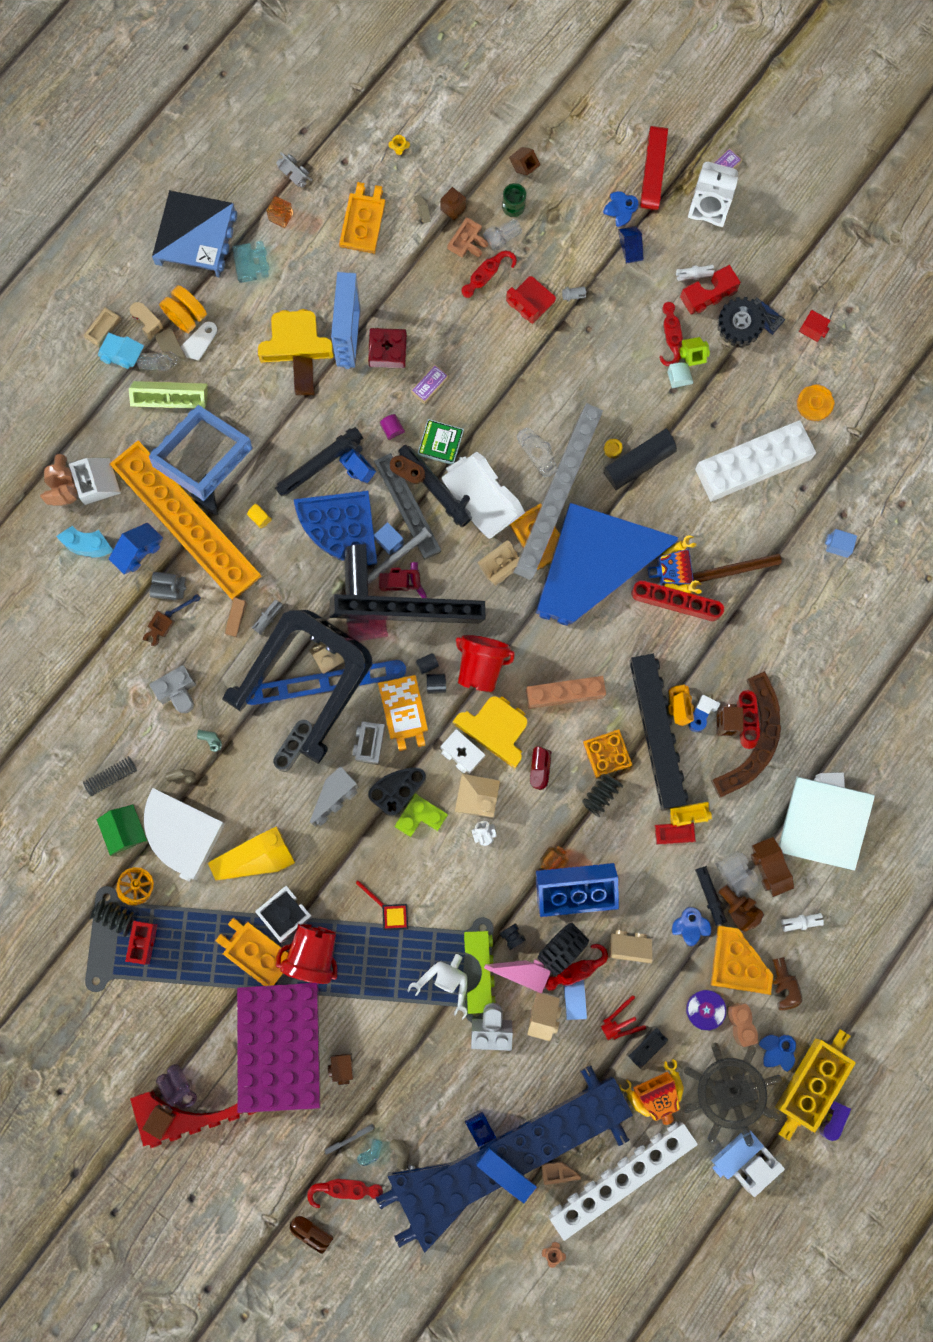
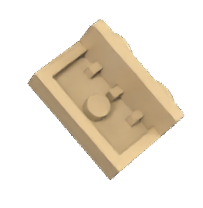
M507 540L477 563L485 577L492 584L497 585L514 572L520 557H518L512 544Z
M320 642L319 644L315 643L309 651L324 674L343 663L344 659L339 653L332 654L326 650V645Z

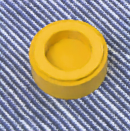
M609 439L604 445L605 455L609 458H617L621 455L623 450L622 443L618 439Z

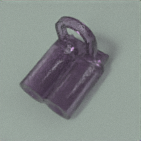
M174 1064L170 1066L167 1074H162L156 1079V1084L165 1101L171 1106L176 1104L180 1108L186 1109L195 1104L197 1095L190 1090V1084L179 1065ZM186 1094H188V1096L191 1095L192 1100L186 1104H183V1097Z

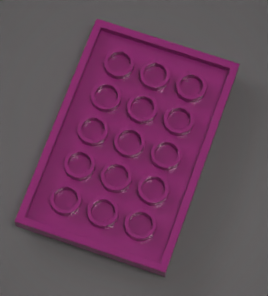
M318 983L237 988L238 1113L321 1109Z

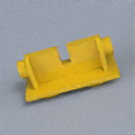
M709 802L670 808L671 824L677 825V827L691 824L693 820L695 823L708 822L712 819L711 812H709Z

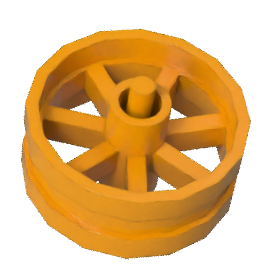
M137 867L129 868L120 875L116 892L122 902L137 906L149 899L153 891L154 881L148 871ZM131 874H139L137 879H133ZM127 875L131 883L123 882L122 879ZM144 876L148 882L141 883V877ZM120 886L129 887V889L122 893ZM150 886L149 893H146L140 887ZM129 893L133 894V899L126 897V895ZM137 893H141L144 898L137 900Z

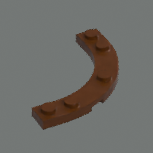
M765 671L746 680L757 698L760 712V738L750 756L740 766L711 780L719 798L746 786L757 778L769 764L777 749L781 733L780 706Z

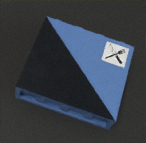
M169 190L152 254L155 265L163 266L164 261L214 270L216 277H219L220 272L225 267L224 256L229 252L228 241L233 236V221L236 222L237 211H235L234 204Z

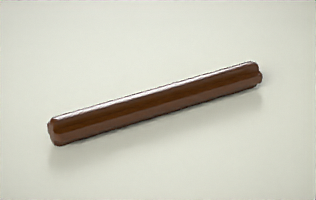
M774 554L693 573V580L704 582L775 566L782 563V558L780 554Z

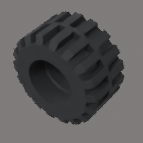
M569 923L540 951L538 959L554 976L558 975L583 952L589 943V939L573 923Z

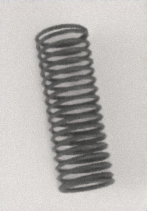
M127 756L125 762L124 760H122V763L119 761V764H114L111 766V769L108 767V770H103V774L100 772V775L97 773V776L94 775V778L91 776V779L89 778L86 782L83 781V785L88 794L94 796V794L99 793L102 789L105 790V788L113 785L116 781L119 782L122 778L124 779V776L127 777V775L130 776L133 772H137V769L131 758Z

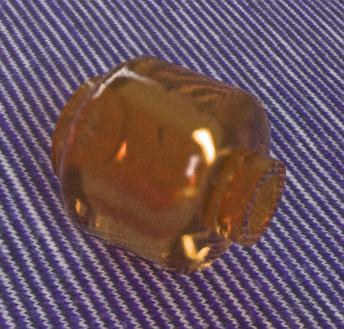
M558 845L556 848L548 847L540 858V863L542 864L540 867L543 870L565 868L569 862V859L565 856L567 852Z

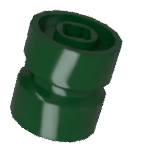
M512 183L506 186L503 191L502 209L509 217H518L525 210L527 193L522 185Z

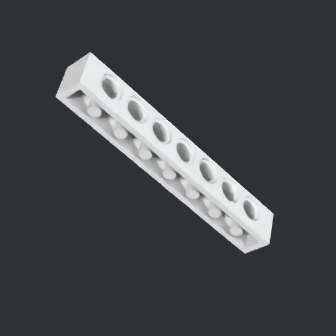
M677 1121L671 1123L665 1133L662 1135L658 1133L650 1139L651 1143L647 1146H639L634 1150L635 1154L630 1158L624 1157L617 1163L618 1166L616 1168L604 1171L600 1175L601 1179L596 1182L593 1180L586 1184L584 1191L580 1194L577 1192L572 1194L567 1199L568 1202L563 1206L559 1204L550 1211L549 1219L564 1241L697 1146L698 1144L684 1123L681 1121L679 1123ZM670 1138L676 1139V1145L673 1148L667 1147V1141ZM653 1150L660 1151V1156L656 1160L650 1158V1153ZM639 1161L643 1162V1169L639 1172L634 1171V1164ZM626 1174L627 1180L622 1184L618 1183V1175ZM607 1185L610 1187V1193L605 1196L601 1195L600 1189ZM586 1198L594 1199L591 1207L583 1206ZM569 1210H576V1218L568 1219L566 1217Z

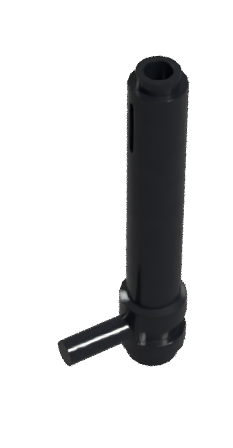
M356 427L349 428L345 431L344 435L338 436L335 442L277 483L275 489L281 497L288 495L342 454L348 453L352 449L357 453L362 452L363 448L359 444L364 438Z
M406 444L398 450L399 455L423 467L426 475L422 483L445 508L446 514L453 518V522L456 525H459L461 528L466 526L472 520L470 511L466 509L470 497L464 495L461 501L457 500L413 448ZM413 471V473L417 476L418 471Z

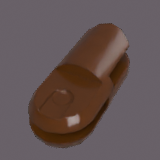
M296 1216L290 1222L289 1229L296 1238L320 1254L325 1253L333 1240V1236L302 1216Z

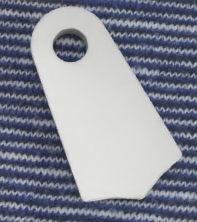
M213 322L203 323L181 346L187 358L197 361L201 359L217 334L216 325ZM211 328L212 332L206 333V330Z

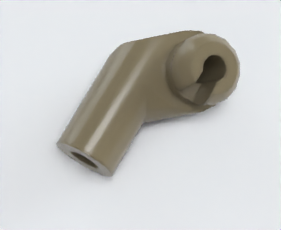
M180 768L166 773L168 782L180 778H185L186 784H192L196 781L195 773L191 770Z
M393 1139L389 1147L398 1156L396 1168L406 1170L409 1149L403 1141Z

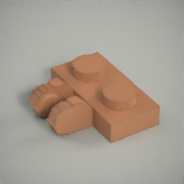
M466 217L447 245V249L462 258L468 250L473 255L480 257L482 251L472 243L475 241L477 245L483 248L488 246V242L478 236L482 226Z

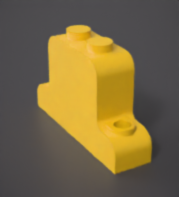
M307 309L292 312L282 310L273 314L271 317L272 339L270 341H263L258 345L260 363L293 361V356L312 359L334 358L331 340L326 337H318L316 316Z
M493 696L487 700L476 716H473L468 711L461 712L453 720V725L515 769L522 758V751L514 744L527 726L526 714L521 709L512 708L509 705L510 702L502 696L500 698Z

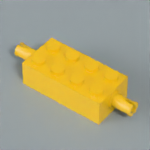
M839 1029L832 1044H827L815 1038L776 1104L775 1108L787 1115L786 1118H788L778 1133L786 1140L790 1141L798 1125H802L814 1133L817 1131L856 1064L855 1061L845 1056L842 1052L848 1039L851 1037L846 1032Z

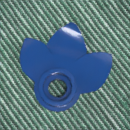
M621 191L613 192L610 194L612 201L605 206L603 213L616 217V226L621 227L631 220L632 213L638 209L639 202L635 196H627ZM628 202H633L631 206L626 205Z
M688 907L682 912L681 917L673 922L672 934H682L686 944L692 947L699 941L700 935H711V926L707 919L701 917V913L697 908ZM695 915L694 920H689V916Z
M768 1035L760 1040L759 1046L766 1050L763 1057L765 1067L781 1065L783 1070L788 1072L794 1066L796 1041L793 1037L789 1035H782L780 1037ZM785 1041L789 1043L787 1049L783 1048V1042Z

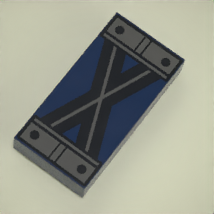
M756 297L755 304L759 303L761 305L760 309H763L765 312L764 329L773 335L785 319Z

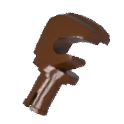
M727 884L718 891V894L730 905L728 912L740 930L746 932L761 924L764 913L755 906L757 903L755 900L747 898L745 895L738 897Z
M785 957L779 958L780 964L778 959L772 960L777 974L776 980H773V985L779 984L775 990L777 994L783 989L788 990L786 998L777 1003L778 1010L785 1011L798 1007L803 1000L796 975H789Z

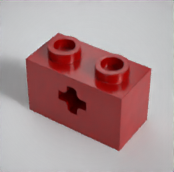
M133 921L126 962L150 964L158 924Z

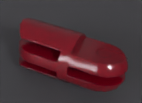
M539 746L533 749L530 784L533 788L542 790L549 783L552 752Z

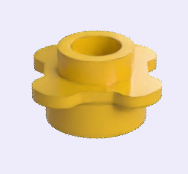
M396 135L388 143V146L397 155H402L403 151L410 147V143L406 141L404 136Z

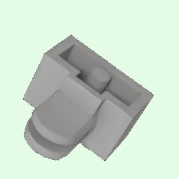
M184 665L149 684L158 701L162 704L171 700L175 709L185 714L193 709L194 702L187 690L196 686V683Z
M489 1003L484 1008L483 1019L472 1018L471 1049L512 1051V1020H502L503 1011L500 1005Z

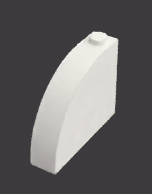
M152 788L144 812V827L148 842L154 853L163 863L181 873L179 877L189 882L191 879L197 880L225 823Z

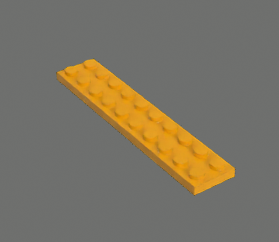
M137 440L110 463L111 467L233 601L234 597L238 598L262 577L261 574L178 483L152 466L149 459L151 453Z

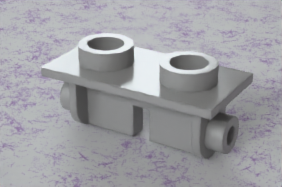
M280 153L283 158H280L276 164L286 176L293 172L289 179L297 187H305L307 179L312 181L308 176L310 172L302 165L299 167L296 164L297 160L292 155Z

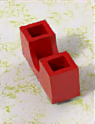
M730 265L714 272L711 279L715 287L714 289H704L699 281L682 290L680 298L691 315L696 312L701 313L707 306L711 304L716 305L722 301V298L726 296L731 297L738 292L741 282Z

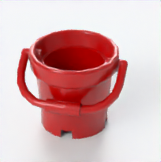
M463 635L461 638H456V646L462 653L458 684L470 688V686L475 687L478 691L493 692L502 665L513 663L515 652L510 650L508 644L487 637Z
M298 924L292 944L285 945L279 949L276 956V967L280 968L283 974L306 982L328 984L331 982V979L336 980L338 968L332 956L336 932L319 926L318 928L311 927L312 925ZM289 950L287 958H285L281 963V956L283 952Z

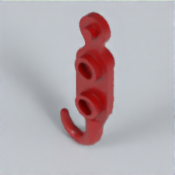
M505 250L492 258L486 259L471 275L470 284L462 287V295L465 298H470L473 296L476 288L485 286L497 273L503 258L510 257L512 259L511 267L514 268L517 263L515 254Z
M665 302L662 307V311L666 315L663 327L666 343L673 352L674 359L666 361L663 356L659 358L663 365L669 367L670 364L679 363L681 359L680 348L682 347L683 336L680 321L674 315L675 305L672 302Z
M592 944L590 946L592 949L597 948L602 952V956L599 959L578 961L569 965L558 976H549L545 989L553 991L559 984L569 986L590 977L600 966L606 963L608 959L607 949L601 944Z
M338 1178L325 1183L314 1184L308 1190L307 1198L310 1205L320 1208V1204H317L313 1199V1195L317 1191H323L334 1198L360 1200L366 1195L376 1199L375 1197L383 1194V1188L379 1184H373L368 1187L360 1180Z

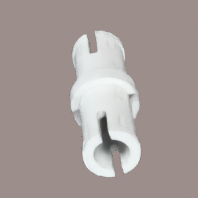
M695 265L692 268L677 269L676 276L679 275L677 280H698L703 277H712L715 270H712L714 266L698 267Z
M818 913L782 919L781 923L782 925L790 924L782 927L783 931L787 932L823 926L824 920L815 921L823 918L822 914Z

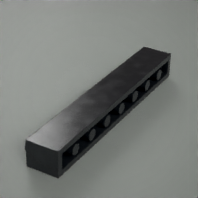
M334 594L330 598V618L479 624L486 620L485 601L342 594Z
M654 653L631 657L629 663L661 810L685 806L687 804L686 801H688V793L686 789H683L684 775L682 770L679 771L678 766L680 756L678 751L675 752L674 744H676L674 732L671 733L670 730L672 719L666 711L668 706L667 697L662 693L664 683L662 677H659L658 669H660L659 660L655 658Z

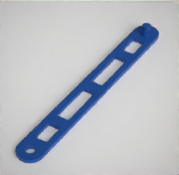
M400 660L372 664V667L359 686L402 678L406 673V666ZM385 667L387 676L371 679V669ZM344 669L261 684L255 692V697L250 699L247 704L257 705L333 691L336 685L330 686L329 677L342 675ZM319 679L320 688L288 694V684ZM278 686V696L263 697L262 689Z

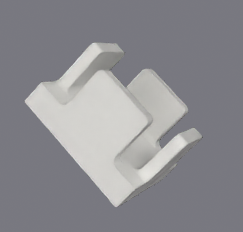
M765 1147L761 1151L768 1158L766 1161L755 1154L741 1167L747 1175L746 1180L738 1172L734 1174L745 1190L753 1197H756L785 1170Z

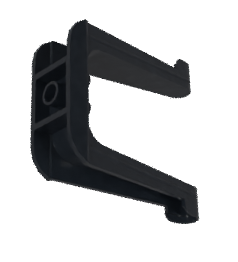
M290 610L283 613L241 686L228 688L222 700L241 712L300 631L310 634L309 638L314 642L325 644V649L332 654L339 653L345 662L344 672L300 750L306 757L319 764L328 751V747L322 742L372 667V656L362 643L310 610Z

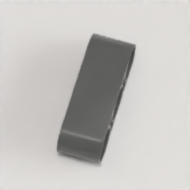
M298 721L276 753L273 763L279 771H289L301 754L300 750L313 728L309 721ZM303 725L309 726V731L306 734L299 732L300 727ZM297 741L299 743L296 750H289L291 742ZM282 757L288 759V763L284 767L278 765V761Z

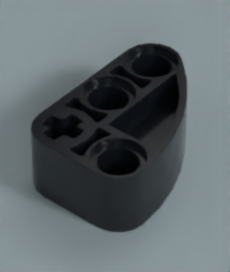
M406 768L392 772L381 778L370 788L368 792L369 799L386 815L395 817L400 814L424 785L426 774L421 768ZM414 773H421L423 779L420 782H414L412 780ZM404 787L409 788L410 795L408 797L400 796V789ZM374 791H382L383 796L380 800L372 798ZM391 803L393 805V803H396L397 810L389 812L388 804Z

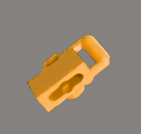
M685 684L671 687L668 690L670 700L668 708L669 714L674 716L675 724L684 726L693 722L694 706L692 705L689 687Z

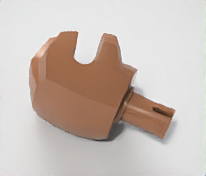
M57 454L54 458V465L47 466L44 469V482L51 490L45 491L40 497L47 505L65 506L78 499V492L71 470L65 467L67 457Z

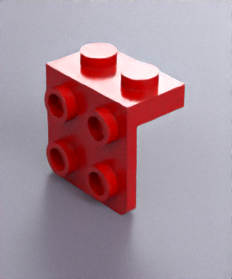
M529 276L516 290L511 287L506 294V302L532 325L556 301V297L533 276Z

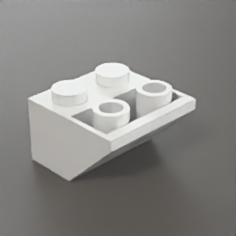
M85 458L69 463L79 498L85 505L121 494L114 469L110 465V458Z

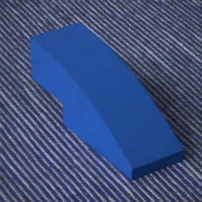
M488 1147L476 1163L477 1167L522 1203H525L537 1188L535 1184L490 1147Z

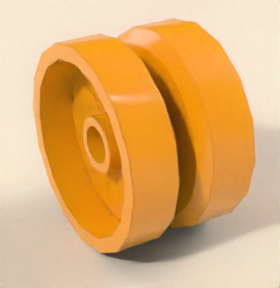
M177 285L170 292L172 298L165 297L159 303V306L176 326L189 334L196 327L195 321L200 322L207 315V312L190 292Z

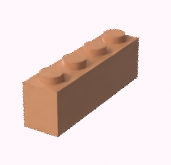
M603 676L526 687L528 709L602 699L606 696Z

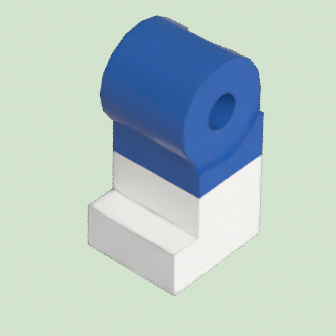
M702 695L693 712L694 721L688 723L689 729L693 732L702 731L707 725L706 719L710 711H717L720 703Z

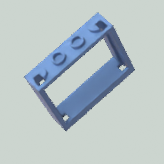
M337 272L331 338L336 365L350 369V367L355 368L361 307L356 273Z
M197 405L182 422L177 424L172 433L167 435L163 442L152 450L149 459L154 468L205 501L253 448L250 438L200 405ZM201 420H204L237 443L198 484L164 461V459Z

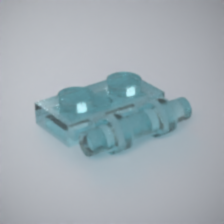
M257 241V248L252 250L250 243L232 246L239 283L257 280L256 273L260 272L263 278L269 276L268 270L270 268L269 263L266 262L267 251L263 241ZM253 258H259V264L254 265Z

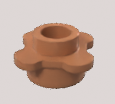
M553 1242L549 1248L542 1250V1256L546 1257L548 1266L554 1268L566 1259V1255L560 1250L558 1242Z

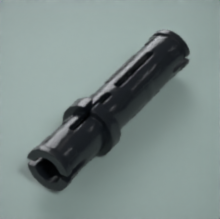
M707 865L695 869L708 903L707 908L711 911L715 926L728 922L721 906L723 903L719 901Z

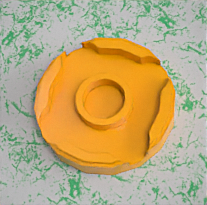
M818 384L805 387L797 399L798 411L804 418L811 421H821L827 418L833 411L835 404L831 391L825 386Z

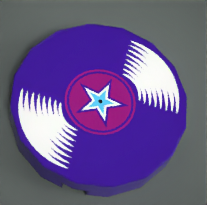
M701 990L689 998L686 1004V1014L693 1026L701 1030L710 1031L723 1023L726 1017V1005L719 994L710 990Z

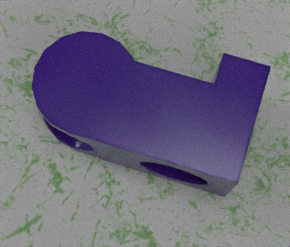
M833 1101L826 1120L820 1125V1134L830 1141L839 1139L851 1109Z

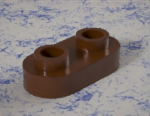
M400 455L393 457L390 461V469L395 475L412 484H420L424 481L425 471L417 463ZM402 462V466L397 468L396 463ZM418 471V475L412 476V472Z

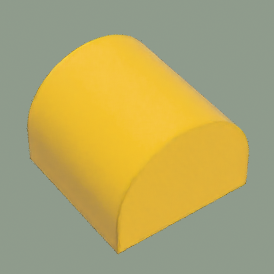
M254 504L247 512V516L259 528L265 527L272 521V518L258 504Z

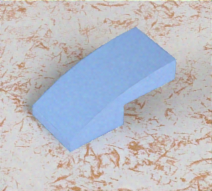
M584 980L569 986L564 985L566 1020L587 1019Z

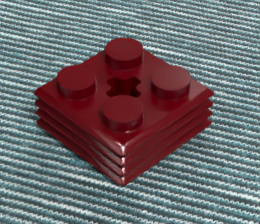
M370 328L369 367L405 368L406 329Z

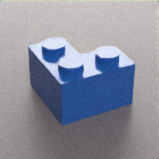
M147 522L122 533L109 560L124 575L131 571L135 572L139 569L141 560L147 554H154L159 550L163 537Z

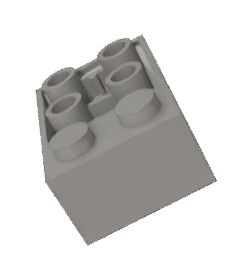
M341 766L325 780L310 823L315 827L317 825L322 826L329 819L327 816L332 811L336 813L343 807V801L347 798L349 800L358 793V785Z

